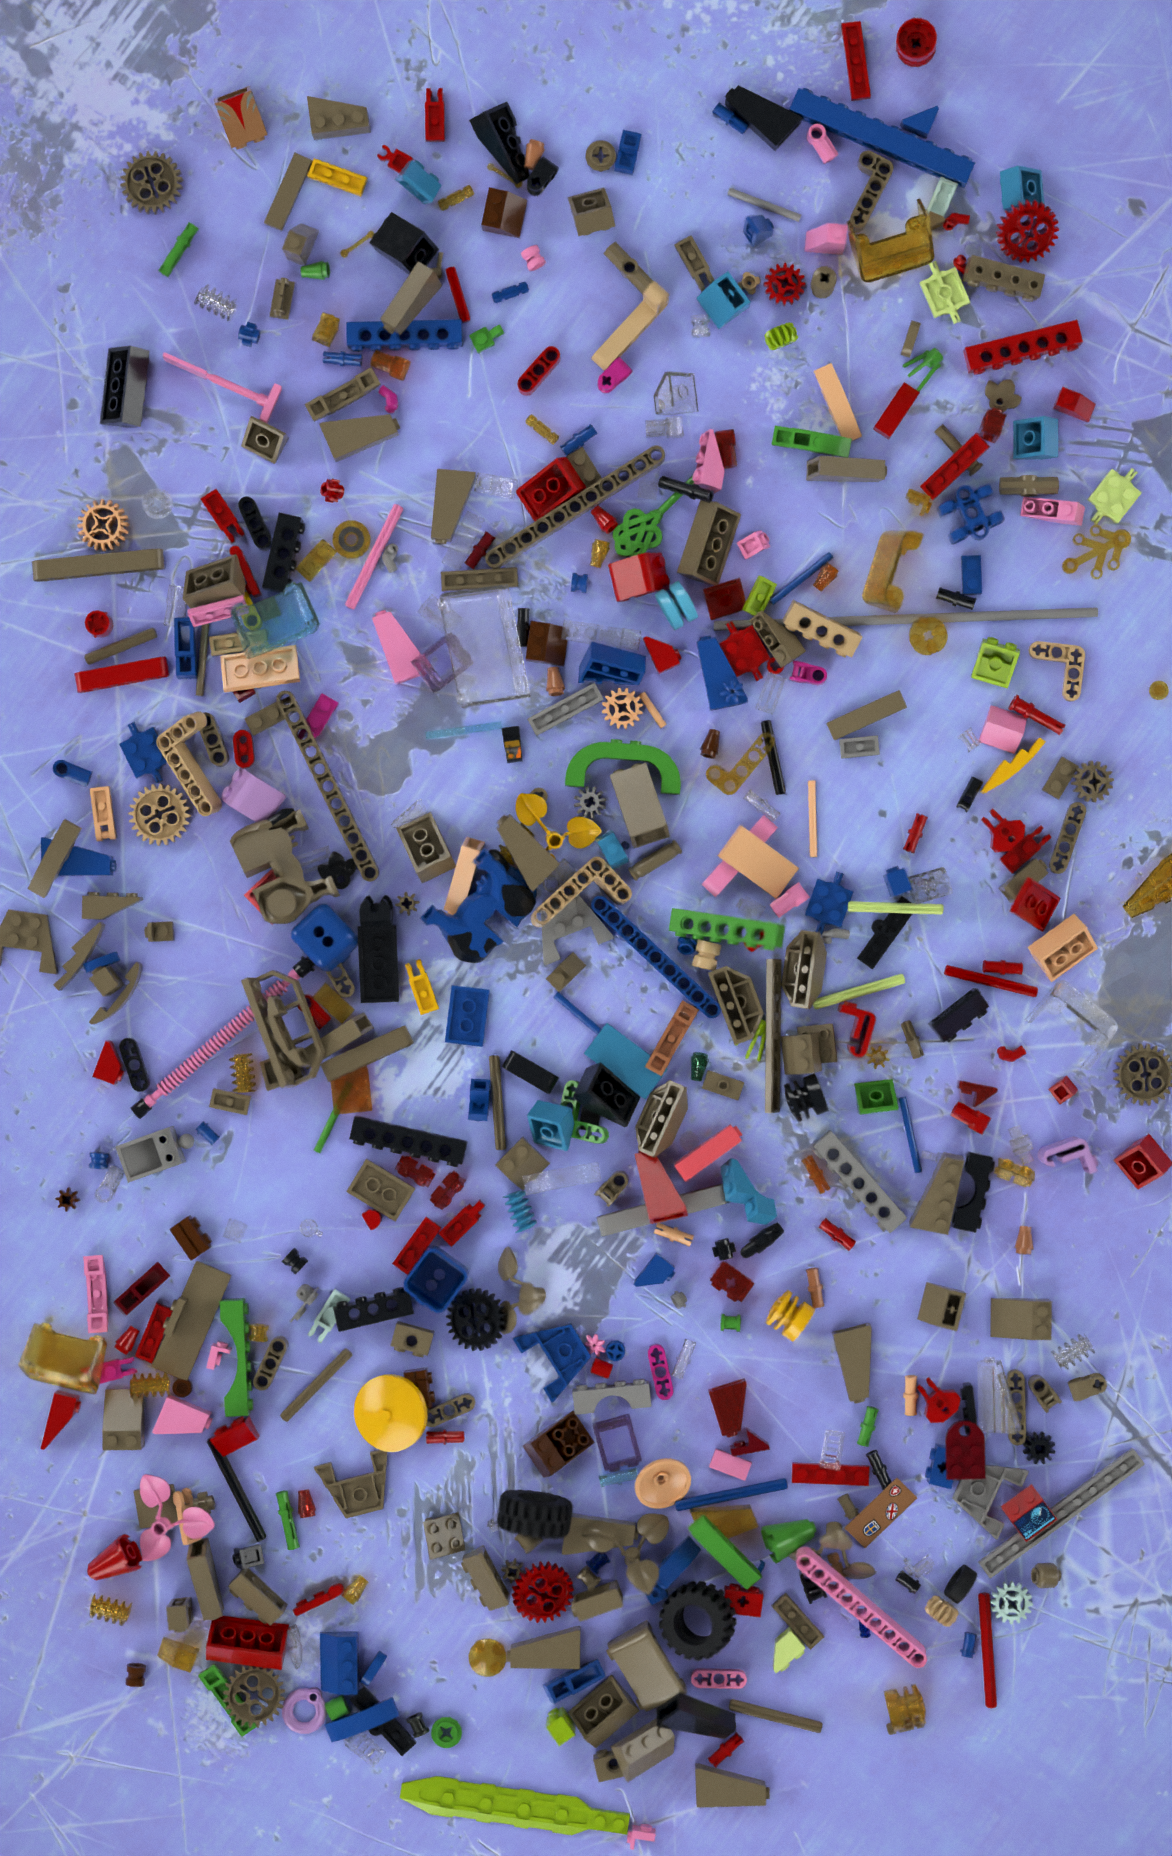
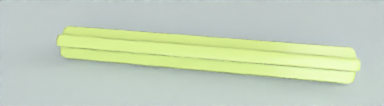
M849 901L848 911L943 914L944 906L943 904Z
M898 974L823 996L815 1000L813 1007L814 1009H820L904 984L905 978L903 974Z

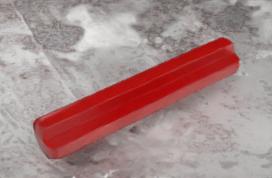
M449 267L445 271L458 315L462 323L470 321V315L455 267Z

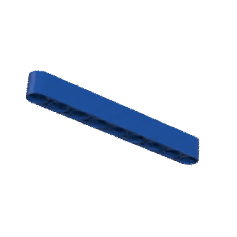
M603 896L593 898L591 902L592 909L708 1018L719 1016L721 1011L720 1005ZM597 899L605 901L604 909L597 910L594 903ZM611 912L618 913L620 918L617 923H611L608 920ZM624 926H632L634 931L631 936H625L622 933ZM640 938H644L647 941V947L643 950L636 946V942ZM655 951L661 954V960L657 963L652 962L650 959L651 953ZM667 965L675 967V973L671 976L666 975L664 972ZM681 978L689 980V986L686 989H682L678 985ZM695 991L703 993V999L700 1002H695L692 998ZM710 1004H714L717 1007V1012L714 1015H709L706 1011L707 1006Z

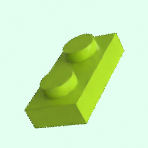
M758 575L742 610L752 616H755L760 611L764 612L777 584Z

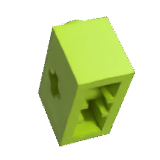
M563 1706L559 1709L556 1707L547 1714L546 1728L559 1746L575 1736L576 1725Z

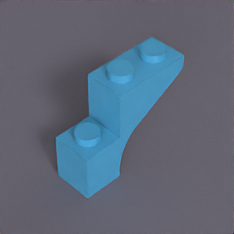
M730 1158L720 1167L725 1200L745 1204L748 1222L767 1225L777 1217L774 1199L764 1197L757 1192L736 1159Z

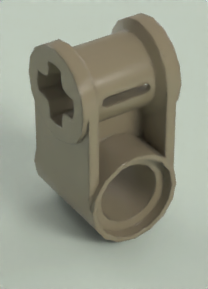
M616 1171L600 1186L594 1195L603 1199L607 1203L606 1206L609 1207L627 1186L628 1175L624 1171ZM618 1175L623 1176L625 1183L618 1185L615 1183L614 1178Z
M1093 1373L1068 1381V1386L1073 1401H1081L1103 1393L1107 1388V1382L1101 1374ZM1095 1380L1100 1381L1098 1387L1095 1386Z
M1033 1375L1029 1378L1028 1386L1046 1413L1057 1403H1062L1056 1392L1042 1376ZM1037 1381H1042L1043 1383L1040 1389H1034V1384Z
M519 1534L514 1538L519 1542L526 1554L530 1553L543 1541V1538Z

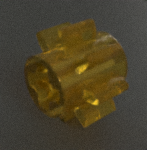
M881 1045L878 1046V1050L871 1046L872 1052L865 1054L870 1057L867 1064L874 1063V1069L877 1068V1065H881L884 1068V1061L890 1060L885 1056L888 1050L881 1051ZM880 1052L882 1060L879 1059L878 1062H875L876 1059L873 1058V1054L876 1055Z

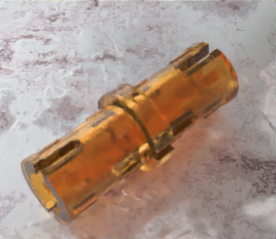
M810 1155L806 1159H802L801 1161L810 1174L808 1177L810 1180H813L819 1193L822 1194L826 1190L831 1189L822 1175L824 1172L822 1169H819L813 1156Z

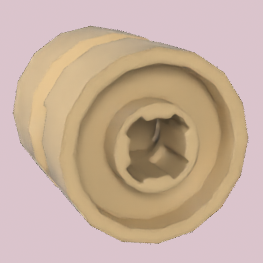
M698 939L695 950L699 953L693 957L691 966L712 971L716 970L718 963L715 956L720 955L722 945Z

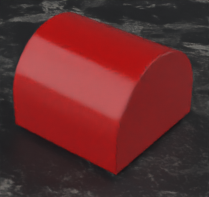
M368 1209L362 1213V1217L371 1231L380 1225L382 1215L379 1211Z
M595 1358L590 1371L604 1378H609L613 1364Z

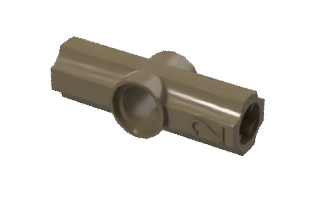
M616 242L611 244L603 253L621 272L622 276L628 279L643 295L653 280L641 269L636 260L631 258ZM627 265H632L635 269L632 272H626L624 268Z
M1023 475L1020 477L999 478L1000 495L1032 497L1037 496V494H1058V477Z

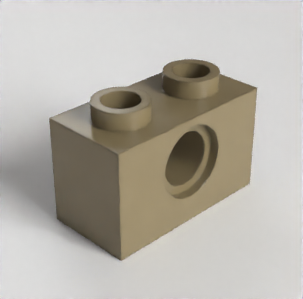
M99 966L92 971L93 976L89 978L103 997L111 996L125 985L111 966Z
M397 1321L390 1346H393L394 1350L399 1352L411 1351L413 1352L412 1355L417 1357L428 1356L435 1331ZM415 1336L417 1343L410 1345L407 1342V1337Z
M191 1597L175 1598L169 1602L166 1607L168 1630H174L175 1633L186 1631L193 1621Z
M599 1750L593 1755L598 1782L624 1777L619 1764L612 1766L609 1763L611 1759H616L612 1750Z

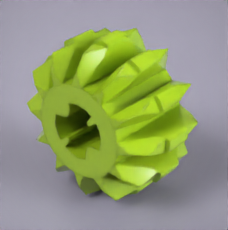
M790 322L770 329L764 335L765 342L770 350L785 347L798 339L797 330L793 323Z

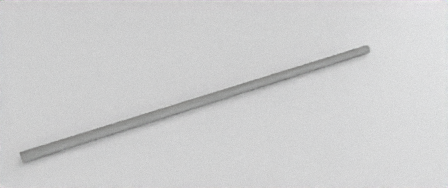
M1098 608L829 618L845 626L1098 617ZM802 618L799 624L806 626L809 624L810 619ZM774 619L785 627L786 624L783 623V619ZM733 620L737 630H742L752 625L749 620ZM714 621V631L728 630L725 624L730 621Z

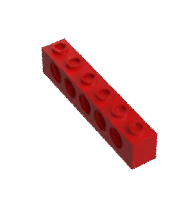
M1073 320L965 347L963 354L968 374L974 372V375L986 372L985 369L993 368V370L1004 368L1005 364L1011 363L1014 366L1023 363L1022 360L1029 358L1030 361L1038 360L1041 358V355L1045 354L1054 356L1060 354V351L1065 349L1068 352L1079 349L1078 346L1082 344L1083 340L1078 320ZM1062 335L1065 338V343H1059L1056 340V336ZM1044 340L1047 346L1041 348L1038 346L1037 341ZM1019 345H1026L1028 352H1021ZM1000 350H1008L1009 357L1001 356ZM988 354L991 361H983L981 355Z

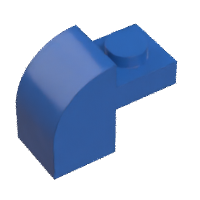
M471 1079L468 1120L487 1121L489 1116L490 1080Z

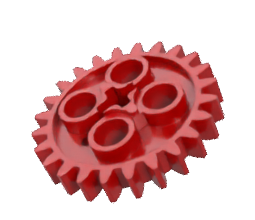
M1026 199L1025 205H1022L1018 201L1017 208L1011 205L1012 211L1005 210L1007 216H1000L1003 224H997V227L1001 229L996 232V235L1000 237L997 239V242L1001 244L1000 249L1002 251L1005 250L1004 254L1006 256L1011 255L1010 258L1013 261L1017 258L1019 263H1021L1023 258H1025L1026 262L1029 263L1030 258L1037 261V255L1044 258V251L1050 253L1048 246H1055L1052 239H1058L1054 232L1059 231V228L1054 225L1059 222L1057 219H1053L1056 216L1055 213L1050 212V207H1045L1043 202L1038 205V202L1033 200L1032 204H1030L1029 200ZM1028 215V219L1025 222H1020L1023 216ZM1039 224H1045L1041 230H1037ZM1019 233L1017 238L1011 239L1012 234ZM1030 241H1035L1033 246L1027 247Z
M540 1561L539 1567H536L533 1563L531 1570L525 1567L526 1573H519L521 1579H515L517 1586H512L514 1593L511 1595L515 1599L513 1603L517 1606L518 1613L521 1612L523 1618L527 1616L529 1621L534 1618L536 1623L542 1618L544 1623H546L548 1617L552 1621L554 1620L553 1615L556 1614L560 1617V1610L567 1611L564 1606L571 1605L568 1599L574 1597L571 1593L574 1591V1588L571 1585L573 1582L569 1578L568 1572H565L562 1566L559 1568L557 1563H554L551 1567L549 1561L544 1566ZM542 1578L540 1582L535 1583L537 1579ZM534 1595L531 1599H527L528 1596Z

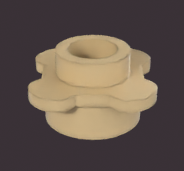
M745 272L742 281L738 285L742 290L744 289L752 295L756 292V286L760 284V278Z

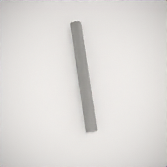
M730 188L727 195L797 222L801 218V214Z

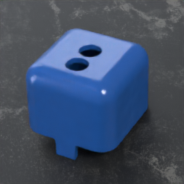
M327 904L317 905L291 931L292 940L317 967L325 972L332 971L340 963L343 964L350 957L349 954L358 946V936ZM316 927L324 928L325 933L322 937H315L314 929ZM327 936H331L334 940L333 945L330 947L323 945V939Z
M431 1246L425 1251L406 1277L404 1289L422 1306L425 1305L435 1313H441L446 1310L463 1287L469 1272L466 1266L438 1246ZM442 1269L445 1272V1277L442 1280L435 1279V1270ZM428 1280H434L437 1283L435 1290L430 1291L426 1288Z

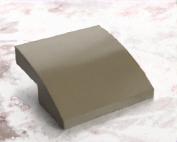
M169 1484L171 1493L169 1499L162 1502L161 1517L169 1519L170 1523L178 1521L176 1506L172 1498L175 1487L174 1484ZM136 1489L133 1492L140 1529L150 1528L157 1521L155 1517L157 1516L159 1505L153 1508L145 1505L140 1495V1489Z

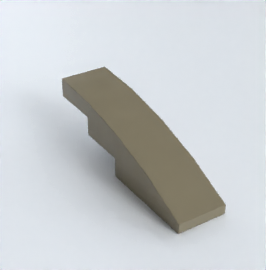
M900 690L826 724L835 741L907 708V705Z
M66 819L63 820L44 854L28 890L43 898L48 895L54 880L58 877L64 862L72 851L82 829L81 827Z
M99 922L71 947L76 954L62 966L67 973L53 984L58 991L63 990L78 974L83 964L88 961L104 930L105 924L103 922Z

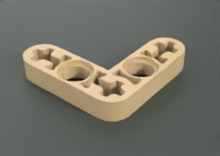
M1042 641L1032 643L1029 646L1028 652L1033 659L1065 663L1062 696L1069 702L1077 700L1081 694L1085 660L1084 649L1080 646ZM1039 645L1040 649L1046 650V646H1049L1048 657H1045V652H1040L1039 655H1036L1033 648ZM1054 647H1058L1062 651V655L1059 658L1052 656L1051 651ZM1075 649L1081 654V657L1076 659V664L1080 663V666L1069 665V662H1074V656H1071V653ZM1071 668L1078 670L1079 676L1077 679L1069 677L1068 672ZM1067 681L1071 683L1078 682V685H1073V691L1076 692V695H1073L1072 698H1070L1069 694H1066V691L1071 689V684L1067 685Z

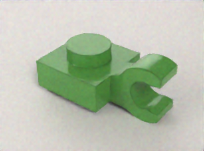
M501 325L495 326L490 331L485 326L470 334L469 337L477 352L480 353L494 346L493 339L503 335L504 331Z

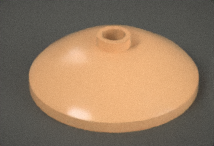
M671 1458L659 1459L651 1462L640 1471L635 1481V1493L639 1501L647 1507L656 1509L670 1507L687 1494L691 1485V1475L688 1468L682 1462Z

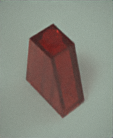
M745 1378L708 1389L722 1436L726 1435L727 1438L738 1435L737 1432L741 1431L747 1386Z

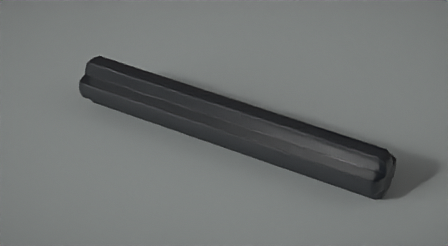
M765 720L761 722L775 794L782 795L786 793L772 723L770 720Z

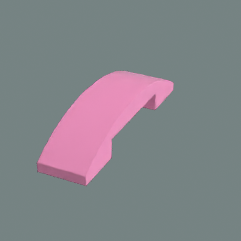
M103 1255L83 1256L88 1299V1334L108 1332V1291Z

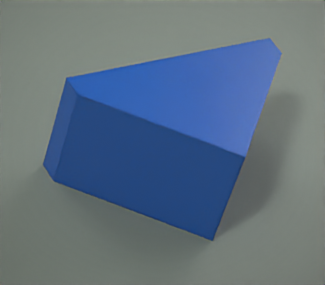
M938 105L902 119L900 123L901 129L927 139L939 110Z

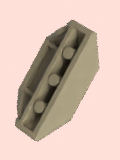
M801 930L799 935L786 947L781 986L792 1007L810 1009L822 991L827 952L820 932Z
M727 966L708 972L734 1045L753 1039L764 1012L751 977Z
M669 1080L650 1093L635 1126L639 1151L656 1158L672 1145L688 1110L687 1087Z

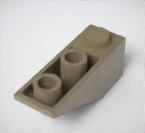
M760 611L749 620L781 668L806 652L796 635L765 612Z
M88 892V896H82V919H106L142 901L143 897H138V893H126V897H119V893H107V896H99L100 892Z

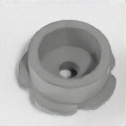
M675 1291L670 1296L673 1304L677 1309L685 1308L686 1296L683 1292Z

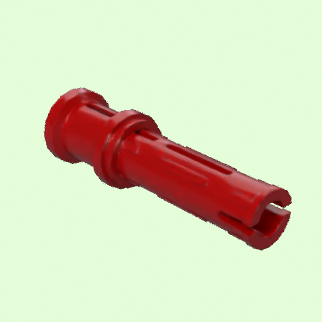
M1015 695L1008 707L1010 711L1014 710L1020 713L1023 718L1029 717L1058 735L1063 732L1065 724L1034 708L1035 705L1033 703H1028L1020 699L1019 695Z

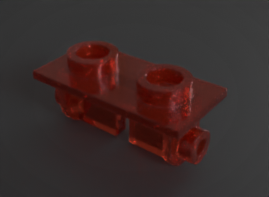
M402 1155L395 1170L403 1177L412 1178L417 1185L429 1187L436 1173L421 1164L419 1169H416L418 1161L409 1156L405 1157Z
M455 1170L452 1173L449 1172L442 1181L446 1188L443 1189L439 1185L430 1195V1201L435 1204L434 1206L443 1210V1208L451 1203L452 1197L463 1189L464 1183L467 1180L460 1177Z

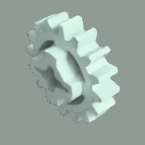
M1013 1581L1008 1586L1003 1582V1588L997 1586L998 1592H992L995 1599L990 1600V1603L995 1605L991 1609L993 1612H996V1618L1002 1616L1001 1621L1005 1623L1008 1619L1010 1625L1013 1624V1620H1016L1019 1624L1021 1617L1026 1620L1025 1613H1031L1028 1606H1033V1603L1028 1601L1032 1598L1031 1594H1026L1028 1589L1026 1587L1022 1588L1021 1583L1015 1586ZM1002 1597L1003 1601L1000 1605L1001 1607H999V1600ZM1007 1598L1014 1601L1017 1608L1009 1604ZM1024 1598L1023 1608H1021V1601H1023Z

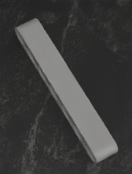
M723 1184L679 1195L686 1206L688 1214L729 1203V1201L725 1200ZM646 1204L596 1217L601 1236L650 1224Z

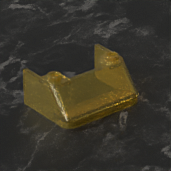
M917 199L918 216L907 220L905 224L906 232L872 243L869 242L867 235L862 233L856 234L851 221H846L850 246L862 281L866 283L874 282L928 265L933 261L934 248L930 218L921 199Z

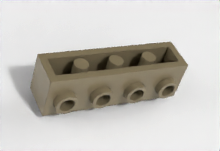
M972 255L967 259L962 281L968 282L967 285L972 287L983 286L990 292L1001 291L1004 292L1005 296L1015 297L1016 295L1022 297L1024 301L1033 302V300L1035 301L1041 296L1045 274Z

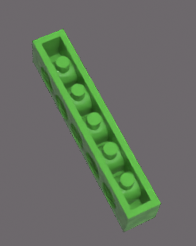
M672 908L668 931L675 932V936L680 937L692 934L693 939L704 940V936L710 937V941L721 943L722 939L728 940L727 944L733 945L745 942L746 947L757 948V944L764 945L763 949L775 951V947L782 948L785 925ZM692 920L693 927L690 929L689 922ZM710 922L711 929L707 932L706 926ZM728 925L729 931L725 935L724 928ZM746 928L747 933L743 937L742 930ZM763 930L765 935L761 940L759 934Z

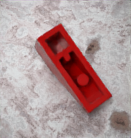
M60 1390L54 1393L40 1449L45 1450L74 1415L79 1413L81 1408L80 1395Z

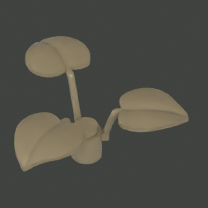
M508 1246L502 1252L498 1262L499 1275L504 1281L510 1278L512 1282L522 1286L518 1303L510 1305L509 1301H503L500 1306H505L501 1312L507 1313L506 1316L502 1317V1320L507 1321L506 1324L502 1325L506 1329V1331L501 1332L503 1335L512 1332L516 1326L517 1316L514 1310L515 1307L518 1306L521 1314L529 1315L537 1310L546 1298L544 1288L534 1287L530 1282L524 1283L514 1278L518 1271V1265L513 1251Z
M653 1513L643 1515L637 1522V1531L643 1537L637 1548L629 1547L626 1551L619 1540L614 1538L617 1533L616 1528L608 1522L594 1523L582 1532L581 1537L596 1552L605 1553L611 1550L615 1542L621 1554L625 1556L624 1561L627 1565L626 1575L628 1580L641 1592L648 1595L652 1593L659 1578V1568L651 1560L646 1559L640 1562V1551L645 1539L651 1544H658L664 1540L669 1529L667 1516Z
M838 1522L826 1524V1535L820 1539L821 1546L819 1550L816 1551L810 1548L819 1556L824 1547L841 1550L846 1566L842 1569V1572L849 1578L866 1579L876 1574L874 1567L864 1562L848 1563L845 1550L850 1549L853 1546V1542L842 1530V1525ZM796 1551L789 1555V1558L796 1561ZM802 1557V1558H801V1560H804V1561L809 1559V1558H807V1557Z

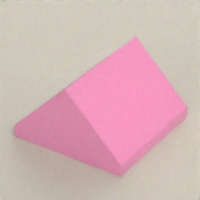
M990 705L978 742L1015 754L1024 735L1027 718Z

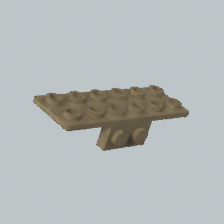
M200 1261L195 1262L181 1297L178 1300L175 1299L170 1308L173 1311L171 1317H167L164 1322L165 1336L152 1364L153 1368L179 1379L188 1380L230 1281V1274Z

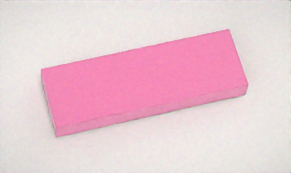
M241 595L191 608L187 612L193 627L243 615L249 613L244 596Z

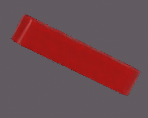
M156 657L74 673L78 693L170 676L166 657Z

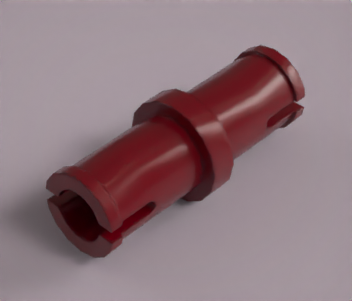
M485 531L478 544L473 546L474 550L464 563L474 570L483 555L486 556V551L496 538Z

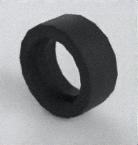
M962 1565L949 1580L944 1590V1595L955 1603L961 1602L973 1587L977 1579V1573L967 1565Z

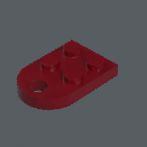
M957 1421L946 1432L945 1458L947 1480L986 1479L985 1438L980 1427L972 1421ZM963 1425L970 1427L968 1435L960 1434L959 1430Z

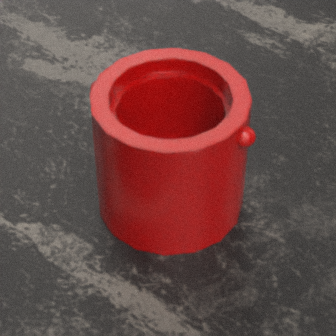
M96 610L86 616L85 627L88 632L94 635V638L106 637L113 630V621L107 615V612L104 613Z

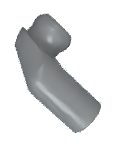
M396 544L387 545L382 555V560L389 573L398 569L394 562L398 552Z

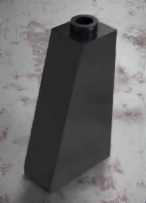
M739 85L735 89L731 88L725 95V105L732 112H736L735 115L746 122L749 128L774 151L781 146L802 122L800 115Z
M678 1693L657 1708L658 1727L725 1739L736 1731L735 1713L683 1693Z

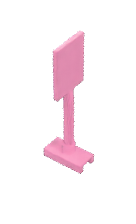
M163 353L162 356L165 362L206 380L209 379L217 385L256 401V404L263 406L260 420L268 423L282 391V386L274 383L268 396L262 393L258 394L222 377L208 374L206 370L170 354Z

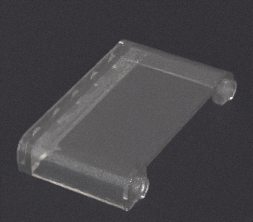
M508 584L441 594L437 605L438 609L441 610L457 690L456 700L458 705L462 708H470L531 697Z

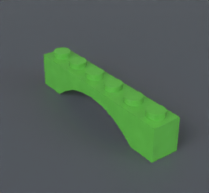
M245 1298L222 1299L220 1301V1321L226 1326L233 1337L238 1357L235 1380L224 1397L225 1417L248 1416L251 1413L250 1410H253L254 1407L253 1399H250V1391L253 1389L252 1380H249L252 1364L251 1360H248L251 1344L250 1341H247V1334L250 1333V1324L246 1322V1314H249V1305L245 1303Z

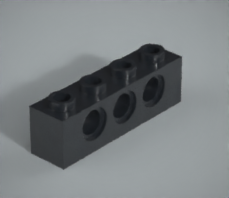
M279 512L262 584L264 590L287 594V590H291L293 579H290L291 572H295L297 561L294 559L296 553H299L301 548L299 537L300 534L303 535L305 530V523H303L301 517ZM287 531H293L294 533L293 538L290 540L284 539V534ZM282 550H289V556L287 558H280V552ZM277 569H285L283 577H276Z
M404 1287L395 1288L392 1293L385 1294V1292L375 1293L372 1298H366V1296L355 1298V1302L351 1303L341 1301L336 1303L337 1306L333 1307L339 1332L414 1314L410 1294L404 1290ZM390 1299L397 1301L396 1307L392 1309L386 1306ZM369 1305H378V1310L375 1313L368 1312ZM353 1308L359 1310V1315L355 1318L349 1316V1311Z

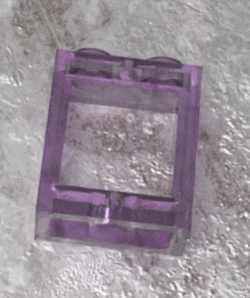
M451 632L441 637L411 661L433 693L444 688L473 664L469 653L463 650L458 638ZM446 643L461 666L442 680L427 660V657Z
M630 1413L593 1423V1430L605 1471L616 1472L625 1465H628V1467L639 1465V1462L642 1461V1456ZM627 1425L636 1456L608 1463L600 1432Z

